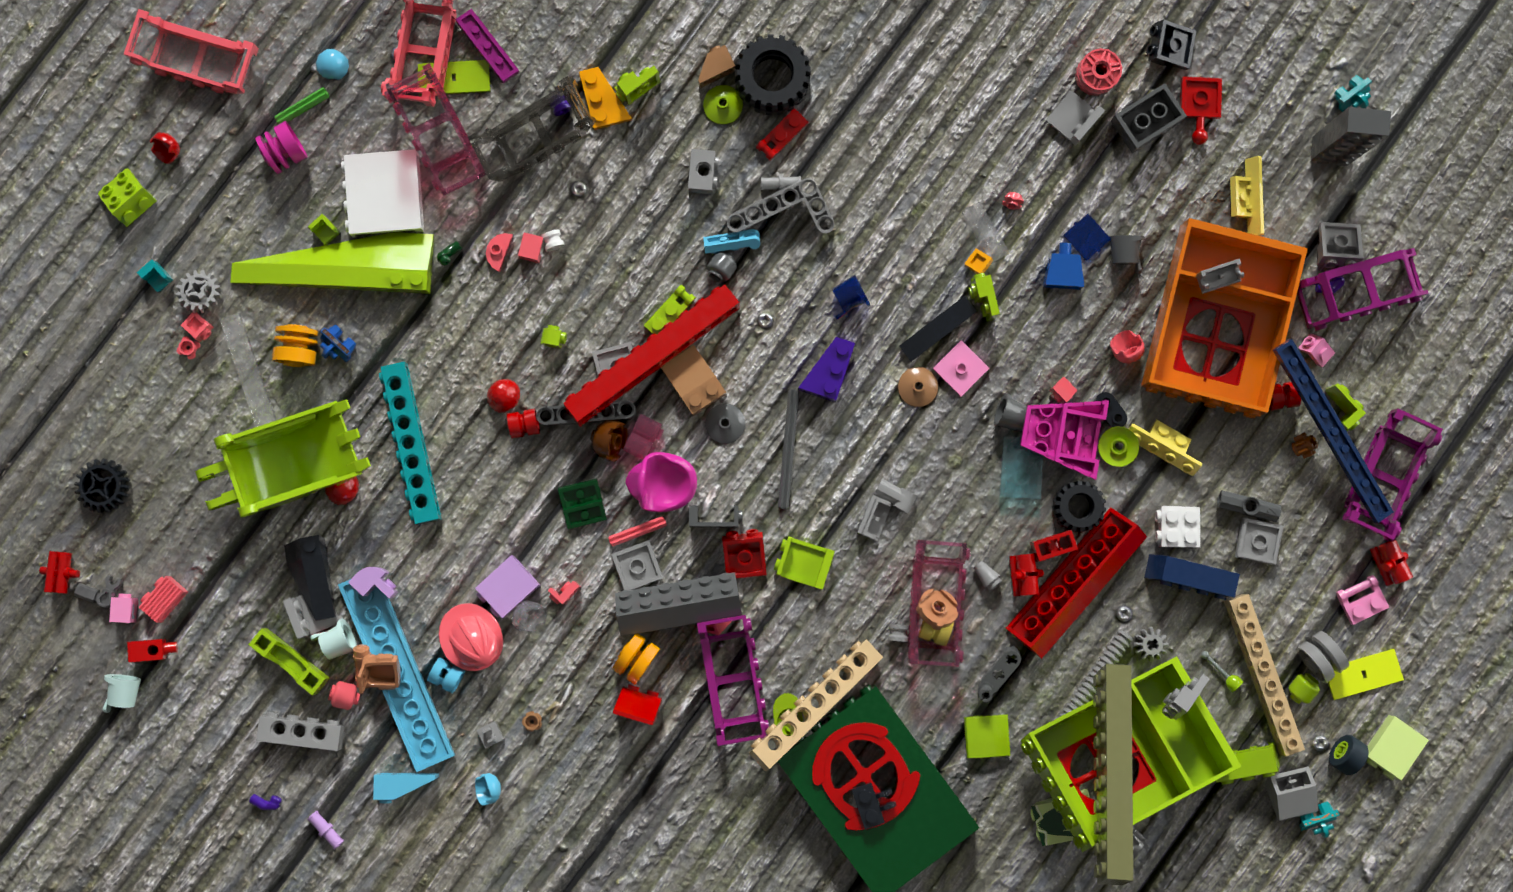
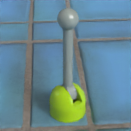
M1207 651L1201 653V657L1207 659L1226 678V687L1232 693L1243 684L1244 681L1239 676H1229L1209 656Z

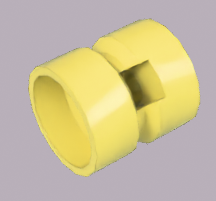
M923 620L918 638L927 641L933 639L934 643L946 647L954 622L946 628L935 630Z

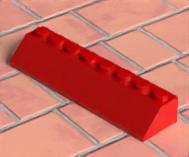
M1111 507L1104 514L1103 520H1100V524L1091 529L1077 545L1078 549L1072 551L1039 589V594H1035L1006 627L1014 637L1041 659L1147 538L1146 534L1136 523Z

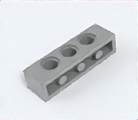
M267 712L266 715L259 717L256 741L339 751L342 749L345 725L339 724L340 721L327 720V723L319 722V718L307 717V720H301L298 715L288 714L285 718L279 717V713ZM279 723H282L285 726V731L283 734L277 731V725ZM299 725L305 728L304 736H300L297 733ZM319 728L325 730L326 735L324 739L319 738L317 735Z

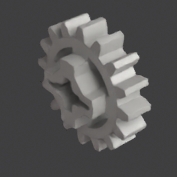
M194 270V275L192 276L186 273L187 279L181 278L182 285L176 286L179 291L176 293L181 306L184 305L187 311L191 308L193 313H196L197 309L204 313L205 308L211 311L210 305H218L216 299L221 298L219 292L222 289L218 285L217 278H214L212 273L207 275L205 270H202L201 274Z

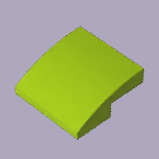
M1008 714L964 717L967 758L1010 756Z

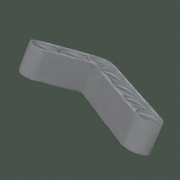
M804 178L732 213L727 219V227L732 232H739L803 200L820 232H831L834 228V220L816 182L811 178ZM805 182H811L814 185L810 193H806L802 189ZM787 191H793L796 194L795 199L791 202L786 201L784 198V194ZM775 200L778 203L777 208L769 210L766 207L767 201ZM815 200L822 202V208L818 211H814L811 208V204ZM752 208H756L760 213L756 219L748 216V212ZM733 217H738L741 219L742 224L735 228L731 226L730 220ZM824 218L831 221V225L827 229H823L819 225L820 221Z

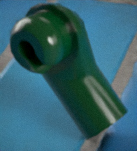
M458 241L453 242L437 254V261L441 265H448L450 263L449 257L462 250Z

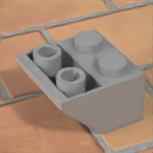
M1309 766L1276 774L1264 782L1278 822L1318 812L1316 784Z

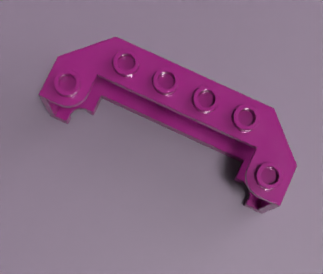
M1415 248L1399 250L1300 280L1297 296L1307 328H1315V331L1327 328V324L1340 319L1342 323L1352 320V316L1356 314L1363 317L1372 314L1371 310L1377 308L1379 312L1390 309L1391 304L1398 303V306L1422 301V296L1429 293L1428 290L1423 291L1413 261V257L1416 256ZM1403 261L1412 289L1411 294L1381 301L1371 274V268ZM1361 272L1371 304L1360 309L1340 313L1329 281ZM1319 284L1329 316L1324 320L1312 323L1302 290Z
M1399 408L1391 410L1387 415L1388 419L1385 425H1380L1376 430L1364 457V462L1373 477L1398 488L1397 496L1391 507L1394 512L1379 522L1384 526V531L1358 520L1360 515L1371 520L1372 518L1367 510L1360 508V498L1353 486L1344 502V507L1347 508L1346 513L1343 515L1344 521L1355 523L1383 536L1387 541L1394 540L1400 535L1402 528L1398 520L1403 513L1401 508L1404 502L1408 501L1411 495L1409 490L1419 477V473H1417L1419 467L1427 459V455H1425L1427 449L1439 445L1442 440L1441 432L1443 430ZM1403 417L1432 429L1422 442L1394 431ZM1388 437L1415 450V455L1403 480L1375 468Z
M746 615L697 623L715 723L717 745L721 746L756 740L759 737L761 739L766 736L765 731L769 728L768 720L763 718L762 711L766 710L764 698L760 699L759 691L763 690L761 678L757 679L756 670H759L758 659H753L752 650H756L754 638L749 636V631L752 630L751 619H746ZM743 620L744 629L741 631L713 636L707 632L706 625ZM746 638L751 665L750 671L716 676L710 644L722 640ZM752 680L758 713L724 719L721 712L718 686ZM756 721L761 724L762 734L731 740H726L724 730L727 726Z

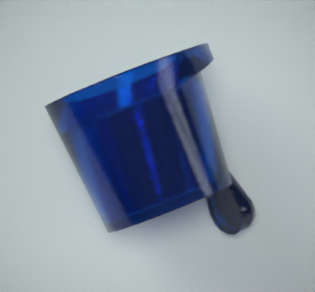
M855 274L832 289L842 309V312L834 316L836 320L855 307L866 304L868 307L870 306Z

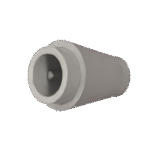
M983 561L973 568L985 589L988 588L989 591L995 589L1002 582L1000 575Z

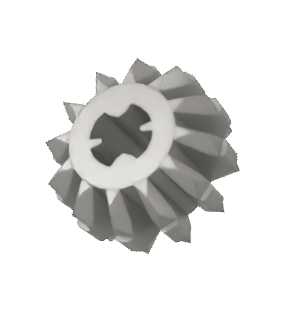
M1148 627V632L1145 629H1141L1142 636L1135 635V638L1139 640V643H1133V646H1139L1135 653H1142V660H1145L1148 656L1149 662H1153L1154 657L1160 660V653H1167L1166 650L1162 649L1163 646H1169V643L1163 642L1167 636H1160L1161 630L1157 629L1154 632L1153 627ZM1154 640L1152 643L1155 644L1154 648L1148 649L1149 645H1147V642Z

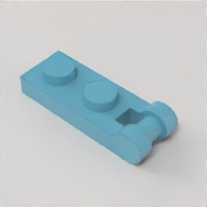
M756 229L703 237L705 254H716L725 250L735 251L743 247H750L752 249L760 247V235Z

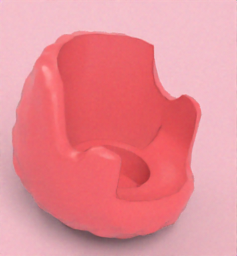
M1130 330L1116 334L1110 341L1114 357L1122 363L1136 362L1143 356L1145 351V344L1140 335H1136Z

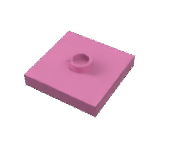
M962 340L933 368L960 397L989 369Z

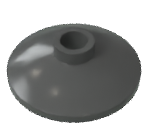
M719 404L713 407L706 416V431L716 442L723 444L732 443L739 439L744 432V415L734 405ZM724 419L729 421V425L726 427L721 425Z

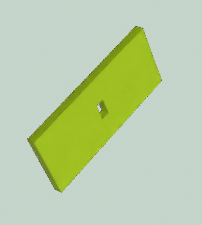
M485 60L448 62L442 94L491 92L490 69ZM434 63L418 64V87L426 88L427 84H430ZM452 74H456V81H452Z

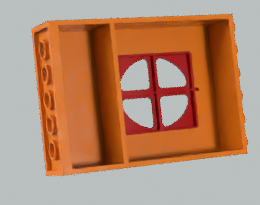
M1192 218L1187 219L1180 225L1141 387H1145L1146 391L1151 393L1164 392L1165 396L1170 398L1184 397L1185 401L1190 403L1203 402L1205 403L1204 406L1209 408L1222 407L1228 413L1242 412L1244 413L1243 416L1255 419L1256 416L1261 417V415L1268 413L1280 362L1275 356L1273 349L1286 341L1308 248ZM1240 258L1241 266H1239L1241 273L1244 272L1241 282L1202 294L1196 278L1197 273ZM1204 310H1215L1216 316L1209 338L1186 331V326L1195 315ZM1225 313L1232 315L1239 323L1244 339L1242 346L1219 340L1218 336ZM1184 340L1207 346L1202 372H1195L1186 362L1182 350V342ZM1217 348L1240 355L1238 363L1228 373L1218 377L1210 375L1214 352Z

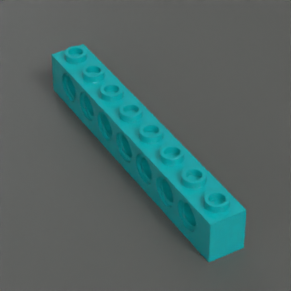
M403 361L382 366L379 378L381 384L385 385L386 392H383L385 403L389 404L390 411L387 412L390 423H393L394 431H392V437L399 449L396 451L398 462H401L403 470H400L402 481L406 482L407 485L405 497L407 502L410 501L412 508L409 510L410 519L417 525L441 520V512L408 364ZM400 380L401 387L398 390H393V382ZM403 399L405 407L398 410L396 404L399 400ZM404 419H408L410 422L407 429L401 428V422ZM412 438L414 441L413 447L406 449V440ZM417 458L418 466L411 469L409 466L410 460ZM420 477L423 484L420 488H415L413 482L416 478ZM421 497H425L427 500L424 508L418 506V500Z

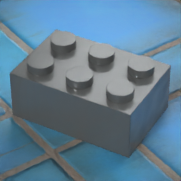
M1164 83L1117 113L1112 118L1111 123L1133 154L1180 124L1187 115Z

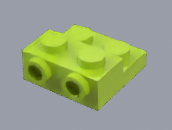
M655 66L643 69L639 73V77L633 71L629 74L628 72L624 73L619 77L617 86L614 89L622 103L626 101L628 105L632 104L660 83L659 71Z
M985 273L973 275V278L970 279L971 287L968 288L970 299H974L975 304L983 302V305L980 306L982 316L986 317L987 321L995 320L1000 313L991 275L985 276Z

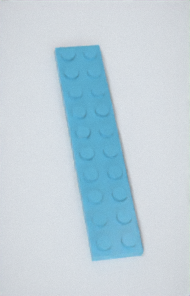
M350 580L338 584L362 644L369 646L371 654L378 655L382 653L398 656L400 663V686L393 690L384 689L382 692L416 772L455 756L390 599L377 587L368 596H362L348 583Z

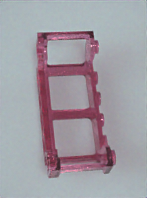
M430 63L422 66L423 70L393 85L385 84L387 91L384 93L389 103L394 102L392 106L397 116L402 115L405 121L402 125L407 134L411 132L414 138L411 142L416 151H421L423 165L425 168H430L434 180H432L436 191L440 190L444 196L487 174ZM426 75L424 79L415 82L399 91H394L395 89ZM430 83L445 112L418 126H413L399 98ZM446 121H451L464 149L437 163H433L420 141L419 135ZM469 158L476 174L448 188H444L439 178V172Z
M916 540L910 599L908 663L959 667V663H963L964 655L963 650H960V646H958V641L962 642L963 630L959 629L960 621H963L964 609H961V601L965 600V589H962V581H966V569L963 568V564L970 558V548H967V543ZM926 544L960 547L959 556L956 559L926 557L924 552ZM924 563L954 565L957 567L955 600L958 605L956 607L958 616L954 621L953 640L951 643H947L946 647L934 642L918 641L919 614L916 611V607L921 598L922 567ZM918 648L951 650L953 663L918 660Z

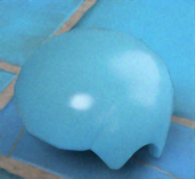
M326 49L318 55L316 69L322 77L340 80L348 72V59L343 53L334 49Z
M491 773L481 774L475 780L476 796L480 805L493 804L500 797L501 783Z

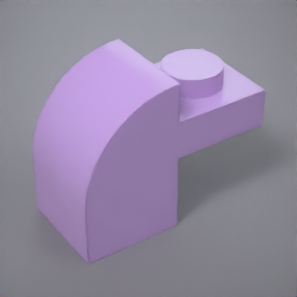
M379 567L364 568L356 573L348 582L362 596H368L375 587L379 588L388 598H394L398 593L395 590L397 586L390 579H384L389 572Z

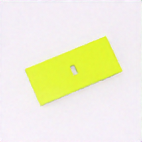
M1390 649L1348 661L1349 667L1341 673L1334 671L1335 677L1328 682L1333 700L1396 683L1404 680L1395 649ZM1364 670L1366 678H1363L1361 671Z

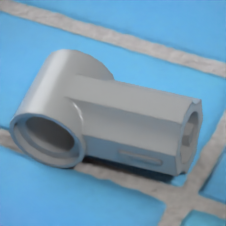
M884 479L881 480L874 493L876 496L891 502L893 507L906 514L909 513L917 498V495L904 488L900 489Z

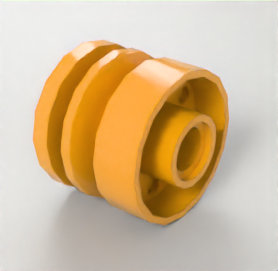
M294 324L275 327V332L284 334V336H274V340L283 343V346L273 347L272 361L283 363V365L290 367L315 365L316 352L307 348L308 346L317 345L318 341L309 339V337H318L319 331L310 329L307 326Z

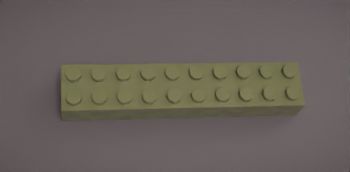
M1105 664L1093 678V685L1096 687V695H1094L1093 699L1096 716H1094L1093 726L1097 728V737L1095 736L1093 741L1094 749H1097V758H1094L1093 763L1094 770H1097V779H1094V791L1097 792V800L1094 801V813H1097V821L1094 822V834L1097 835V843L1094 844V856H1097V865L1094 866V877L1097 878V884L1123 886L1133 881L1131 665Z

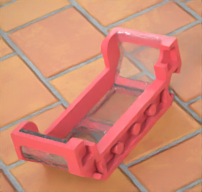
M138 9L124 55L130 59V63L148 67L154 70L155 74L166 77L168 74L174 76L173 79L185 83L188 80L200 88L208 86L211 87L212 91L223 94L224 91L232 94H244L247 77L254 56H257L259 48L249 41L244 40L243 43L238 40L237 42L164 21L161 17L150 16L148 11Z

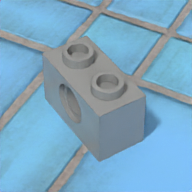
M691 149L688 192L712 194L713 189L717 188V177H714V169L719 167V157H716L715 151ZM701 168L709 170V174L706 176H701L698 172Z

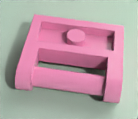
M1374 575L1368 576L1367 580L1355 586L1336 592L1337 598L1351 625L1390 608ZM1369 587L1371 588V593L1349 603L1348 597Z

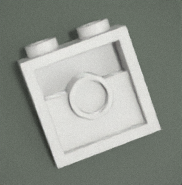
M1158 507V510L1155 512V521L1158 522L1155 541L1158 543V547H1200V507Z

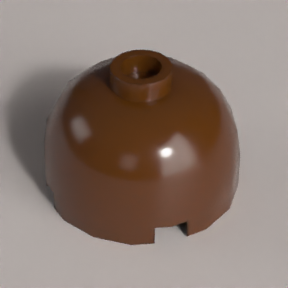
M604 421L592 431L590 437L592 447L600 458L616 462L621 457L619 455L620 449H625L628 439V430L623 427L624 423Z

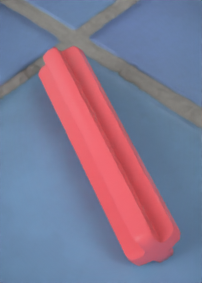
M661 516L611 535L608 539L611 546H616L666 527L667 524L665 518Z

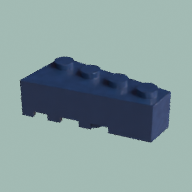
M1149 554L1144 578L1160 581L1161 585L1172 587V584L1178 585V589L1185 591L1195 589L1196 593L1208 596L1209 593L1215 594L1214 598L1226 600L1227 597L1235 598L1240 574L1170 556Z

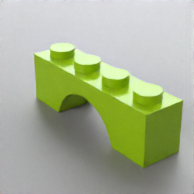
M261 628L248 644L263 657L286 670L295 679L296 683L311 695L318 694L330 679L328 675L268 628Z

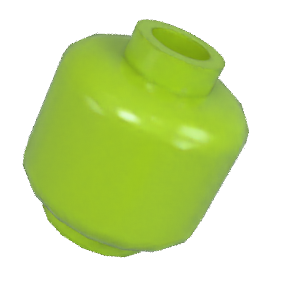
M1308 673L1297 675L1288 687L1291 693L1290 698L1298 704L1301 702L1305 704L1311 703L1320 691L1318 680Z

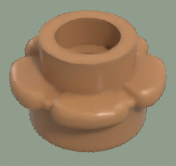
M530 711L523 717L522 724L527 731L533 732L541 728L542 717L539 713Z

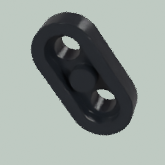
M1102 392L1097 395L1094 401H1102L1104 398L1109 400L1106 423L1111 428L1125 426L1128 419L1127 414L1115 397L1108 392ZM1115 415H1119L1121 417L1120 422L1115 421Z

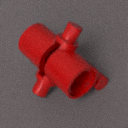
M1396 539L1369 549L1386 586L1394 583L1399 584L1413 578L1406 562L1409 556L1406 552H1401Z
M49 551L47 567L41 566L39 569L40 574L46 575L44 592L67 593L69 579L80 577V571L74 570L71 567L72 553Z
M1035 553L1009 556L1013 596L1039 594L1038 578L1043 577L1044 572L1042 569L1036 568Z

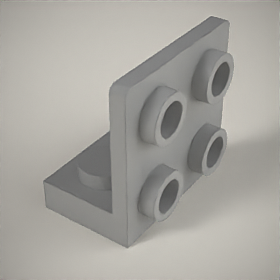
M1070 91L1049 115L1046 122L1076 146L1105 110L1101 106H1098L1096 110L1093 109L1077 94Z
M302 595L283 600L297 639L308 637L337 625L339 620L337 612L335 618L315 621Z

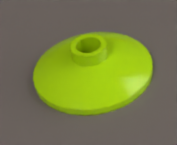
M719 85L708 91L704 98L703 108L706 116L712 122L725 125L734 122L740 116L743 101L738 91L733 87ZM721 100H725L727 104L725 106H721L719 102Z
M1112 427L1106 430L1100 437L1098 444L1100 456L1106 463L1112 466H1126L1133 462L1138 455V438L1128 428ZM1117 442H1121L1123 444L1122 449L1116 448Z

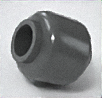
M728 252L716 253L707 265L709 277L716 282L728 281L737 268L734 257Z

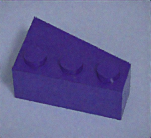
M835 337L800 384L798 391L836 403L855 343Z

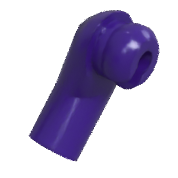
M253 794L250 797L249 803L261 810H276L280 807L279 804L282 799L279 796L273 795L269 801Z

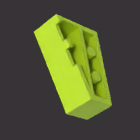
M1275 742L1268 743L1269 745L1262 747L1252 746L1250 749L1234 750L1233 752L1242 767L1216 780V782H1221L1222 785L1234 783V779L1242 778V781L1255 779L1254 776L1263 775V777L1274 776L1280 767Z

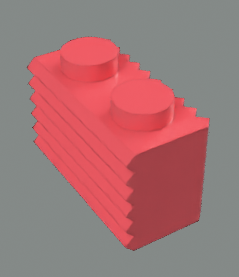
M171 576L160 577L154 584L156 588L151 593H146L140 600L142 604L139 606V609L156 623H162L188 594V591Z

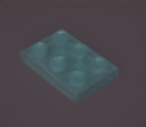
M1003 436L999 497L1041 499L1043 456L1020 446L1021 437Z

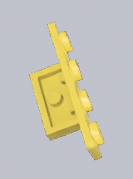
M1255 156L1245 160V177H1230L1231 217L1247 218V233L1261 236L1264 235L1262 157Z
M1156 419L1149 432L1135 424L1128 428L1138 438L1139 446L1181 469L1183 472L1194 476L1202 467L1201 462L1186 454L1192 439Z

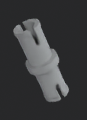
M778 175V177L772 178L761 177V190L784 189L800 181L801 176L783 177V175Z

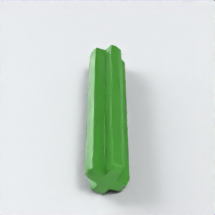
M322 87L275 115L274 118L278 124L284 121L289 122L329 98V94Z

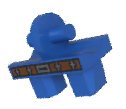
M337 325L330 327L328 330L324 327L320 331L322 334L320 339L323 341L320 347L324 350L321 356L324 359L331 356L334 360L339 356L345 362L349 361L351 353L356 348V343L349 337L341 343L338 338L343 332Z

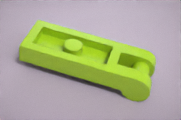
M681 284L644 324V327L652 334H658L668 322L673 323L677 320L678 316L695 301L696 297L693 294L687 293L685 291L686 288ZM679 297L684 300L682 305L676 301Z

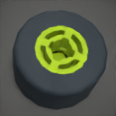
M1344 735L1332 746L1329 762L1334 768L1345 775L1356 774L1367 761L1369 754L1368 746L1352 735Z

